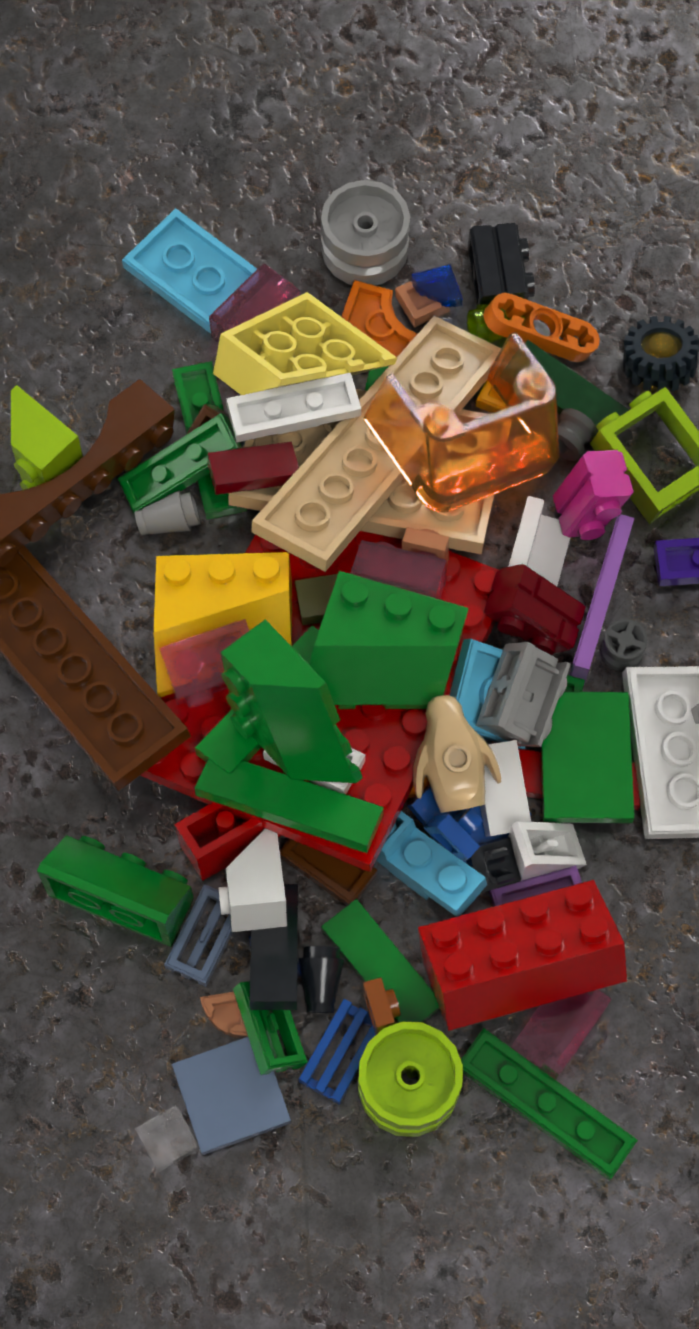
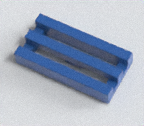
M343 999L299 1077V1083L340 1105L359 1070V1062L368 1042L376 1036L368 1011L361 1007L357 1008L352 1005V1002ZM346 1016H351L354 1019L320 1080L313 1079V1075ZM361 1025L369 1026L370 1028L336 1090L331 1089L328 1085Z

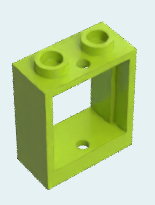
M666 387L653 395L649 390L642 393L629 404L631 409L623 415L619 416L617 412H614L604 418L596 426L598 433L590 443L595 451L618 450L623 453L627 471L624 474L629 475L634 491L630 499L649 524L699 491V431ZM654 411L696 465L695 468L659 492L656 491L617 438V435Z

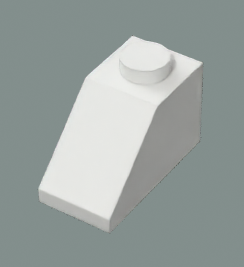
M265 828L226 868L227 887H218L221 915L230 914L232 932L287 927L286 897L278 834Z

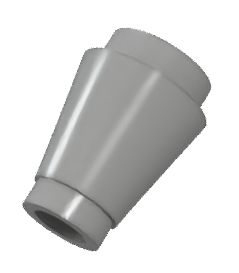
M179 490L144 507L142 510L135 511V519L141 536L191 531V526L200 524L197 505L191 491L182 494Z

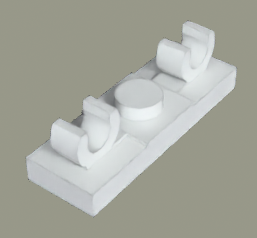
M351 373L226 398L236 442L274 434L289 433L361 416V406Z

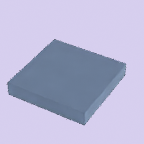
M248 1037L172 1064L202 1156L291 1124L275 1073L272 1071L270 1074L260 1075Z

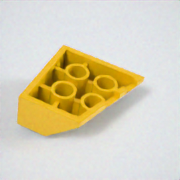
M289 552L156 556L154 648L157 695L159 697L172 694L174 688L196 682V685H201L213 681L212 676L224 672L221 651L265 619L292 646V577Z

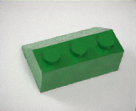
M66 835L40 863L37 873L49 897L172 947L194 899L192 888L187 885L188 880L182 875L170 870H163L162 874L145 868L147 864L142 859L129 853H122L120 857L104 851L106 847L101 842L87 836H81L80 840Z

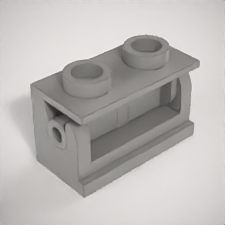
M529 642L505 644L475 726L506 741L517 740L518 746L541 747L543 740L547 738L551 731V718L558 699L563 695L567 687L566 677L571 664L568 662L557 663V658L536 648L535 645Z

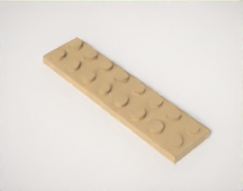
M433 316L398 355L396 364L390 365L359 399L361 416L341 420L252 520L251 532L326 572L503 360L504 349Z

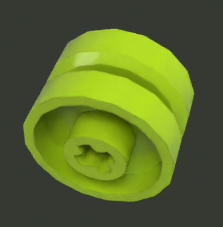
M400 1022L383 1028L368 1042L359 1062L358 1095L365 1113L379 1128L396 1136L418 1137L435 1131L451 1116L458 1101L463 1082V1064L456 1046L442 1031L423 1022ZM406 1073L410 1079L418 1076L419 1080L413 1085L406 1084L402 1080V1074Z

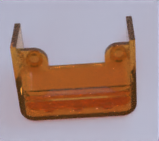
M517 332L510 334L490 367L487 379L508 408L462 424L456 414L443 404L431 402L416 407L395 376L390 374L385 376L363 417L419 499L426 507L433 511L449 512L545 475L551 471L559 459L556 387Z

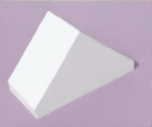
M517 821L511 825L508 837L511 839L521 881L572 866H577V869L587 865L573 824Z

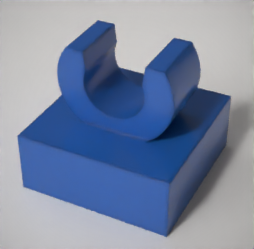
M469 808L467 811L465 809L459 810L453 817L450 814L435 815L423 828L438 844L460 860H468L480 847L470 834L484 820L472 808Z

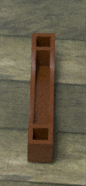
M139 379L109 401L107 418L99 437L87 454L74 466L54 479L35 487L0 494V567L10 563L17 554V551L30 541L32 543L39 541L47 533L49 527L59 519L72 516L78 510L81 503L92 494L102 493L110 485L112 479L124 470L130 471L135 468L142 457L154 447L160 448L165 445L174 432L175 409Z

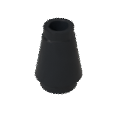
M303 947V958L298 959L306 1012L334 1013V1004L344 964V959H340V948Z

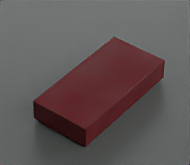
M292 441L208 453L207 461L216 495L283 486L299 468Z

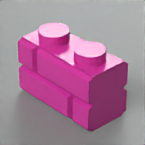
M618 450L587 451L554 493L553 500L557 513L561 514L559 522L564 536L568 538L580 537L582 540L599 538L604 535L605 527L608 523L621 514L622 506L634 493L629 475L624 474L627 471L622 452Z

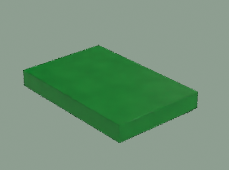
M564 692L558 699L552 715L551 731L540 747L543 822L633 823L635 817L628 692Z

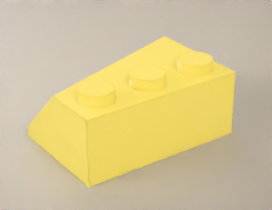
M306 292L221 333L213 374L240 395L346 373L357 375L396 364L397 357Z

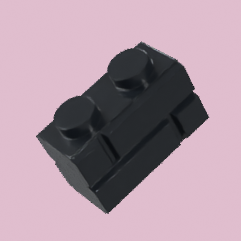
M516 223L497 224L495 227L491 225L473 226L469 230L468 252L478 316L484 317L486 307L498 294L510 293L527 300L528 297H534V276L532 272L526 273L524 262L529 261L527 238H520L518 225Z

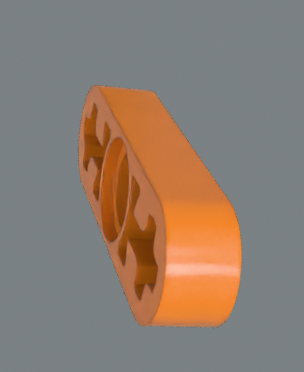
M510 293L498 294L484 311V321L492 332L522 344L529 340L545 352L572 362L585 361L598 348L600 343L599 334L590 323ZM500 309H503V310L506 311V313H505V314H506V317L509 318L510 320H507V319L504 318V312H503L502 310H500ZM541 320L546 323L550 329V336L538 333L533 321ZM573 336H577L579 338V344L583 345V347L578 345V339Z

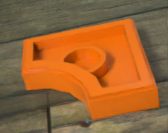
M354 280L341 317L398 357L418 333L407 329L396 318L392 307L393 290Z

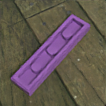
M622 514L617 516L569 674V676L584 679L585 682L635 519Z

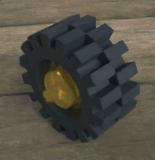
M657 316L650 317L649 324L644 319L638 321L637 328L631 326L628 330V335H625L623 368H625L626 377H632V383L635 386L643 382V390L651 391L652 386L658 387L657 392L665 386H669L671 391H676L679 389V382L685 387L690 382V377L694 378L696 374L699 353L698 335H694V329L691 326L684 329V321L680 319L675 324L671 323V317L664 316V322H658Z

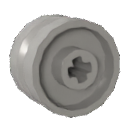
M360 180L346 183L333 191L326 200L321 215V252L324 264L335 277L350 285H353L354 280L371 285H379L397 276L406 264L411 217L407 202L397 190L382 182Z

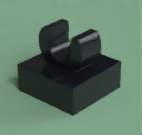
M501 837L479 844V849L466 860L470 867L486 877L487 886L481 893L521 881L510 837Z

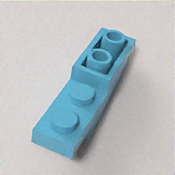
M402 811L400 812L376 861L425 900L430 897L456 917L461 916L487 886L486 877L417 829L414 820Z

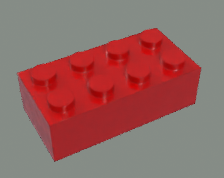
M594 880L418 927L423 965L448 1031L627 982L625 943Z

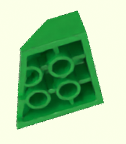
M339 571L313 646L309 665L326 682L334 705H338V709H355L356 705H383L385 709H427L428 702L434 697L444 695L469 608Z
M266 619L221 651L224 672L221 676L228 687L229 694L226 695V699L234 714L230 719L234 727L245 739L252 736L290 779L357 783L363 778L359 767L346 757L353 751L349 741L336 726L340 718L326 682Z

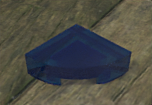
M451 264L412 274L411 283L422 297L426 296L431 300L440 302L441 306L445 307L462 306L463 297Z

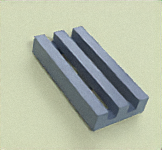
M206 884L203 885L164 964L165 969L172 972L176 971L189 980L194 979L198 981V984L207 987L233 934L229 914L202 970L196 969L221 917L219 890ZM209 899L216 900L217 902L187 963L180 962L179 960Z

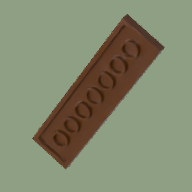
M25 546L17 551V554L10 563L0 567V654L118 792L191 737L187 727Z

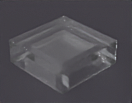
M177 1105L135 1128L158 1173L200 1149Z

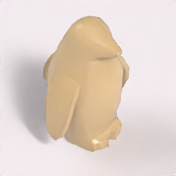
M450 695L434 697L428 702L426 733L417 751L413 765L415 794L417 798L422 797L424 779L427 776L441 813L485 805L484 766H487L497 784L501 783V773L495 754L484 738L470 726L464 717L461 704L455 697Z

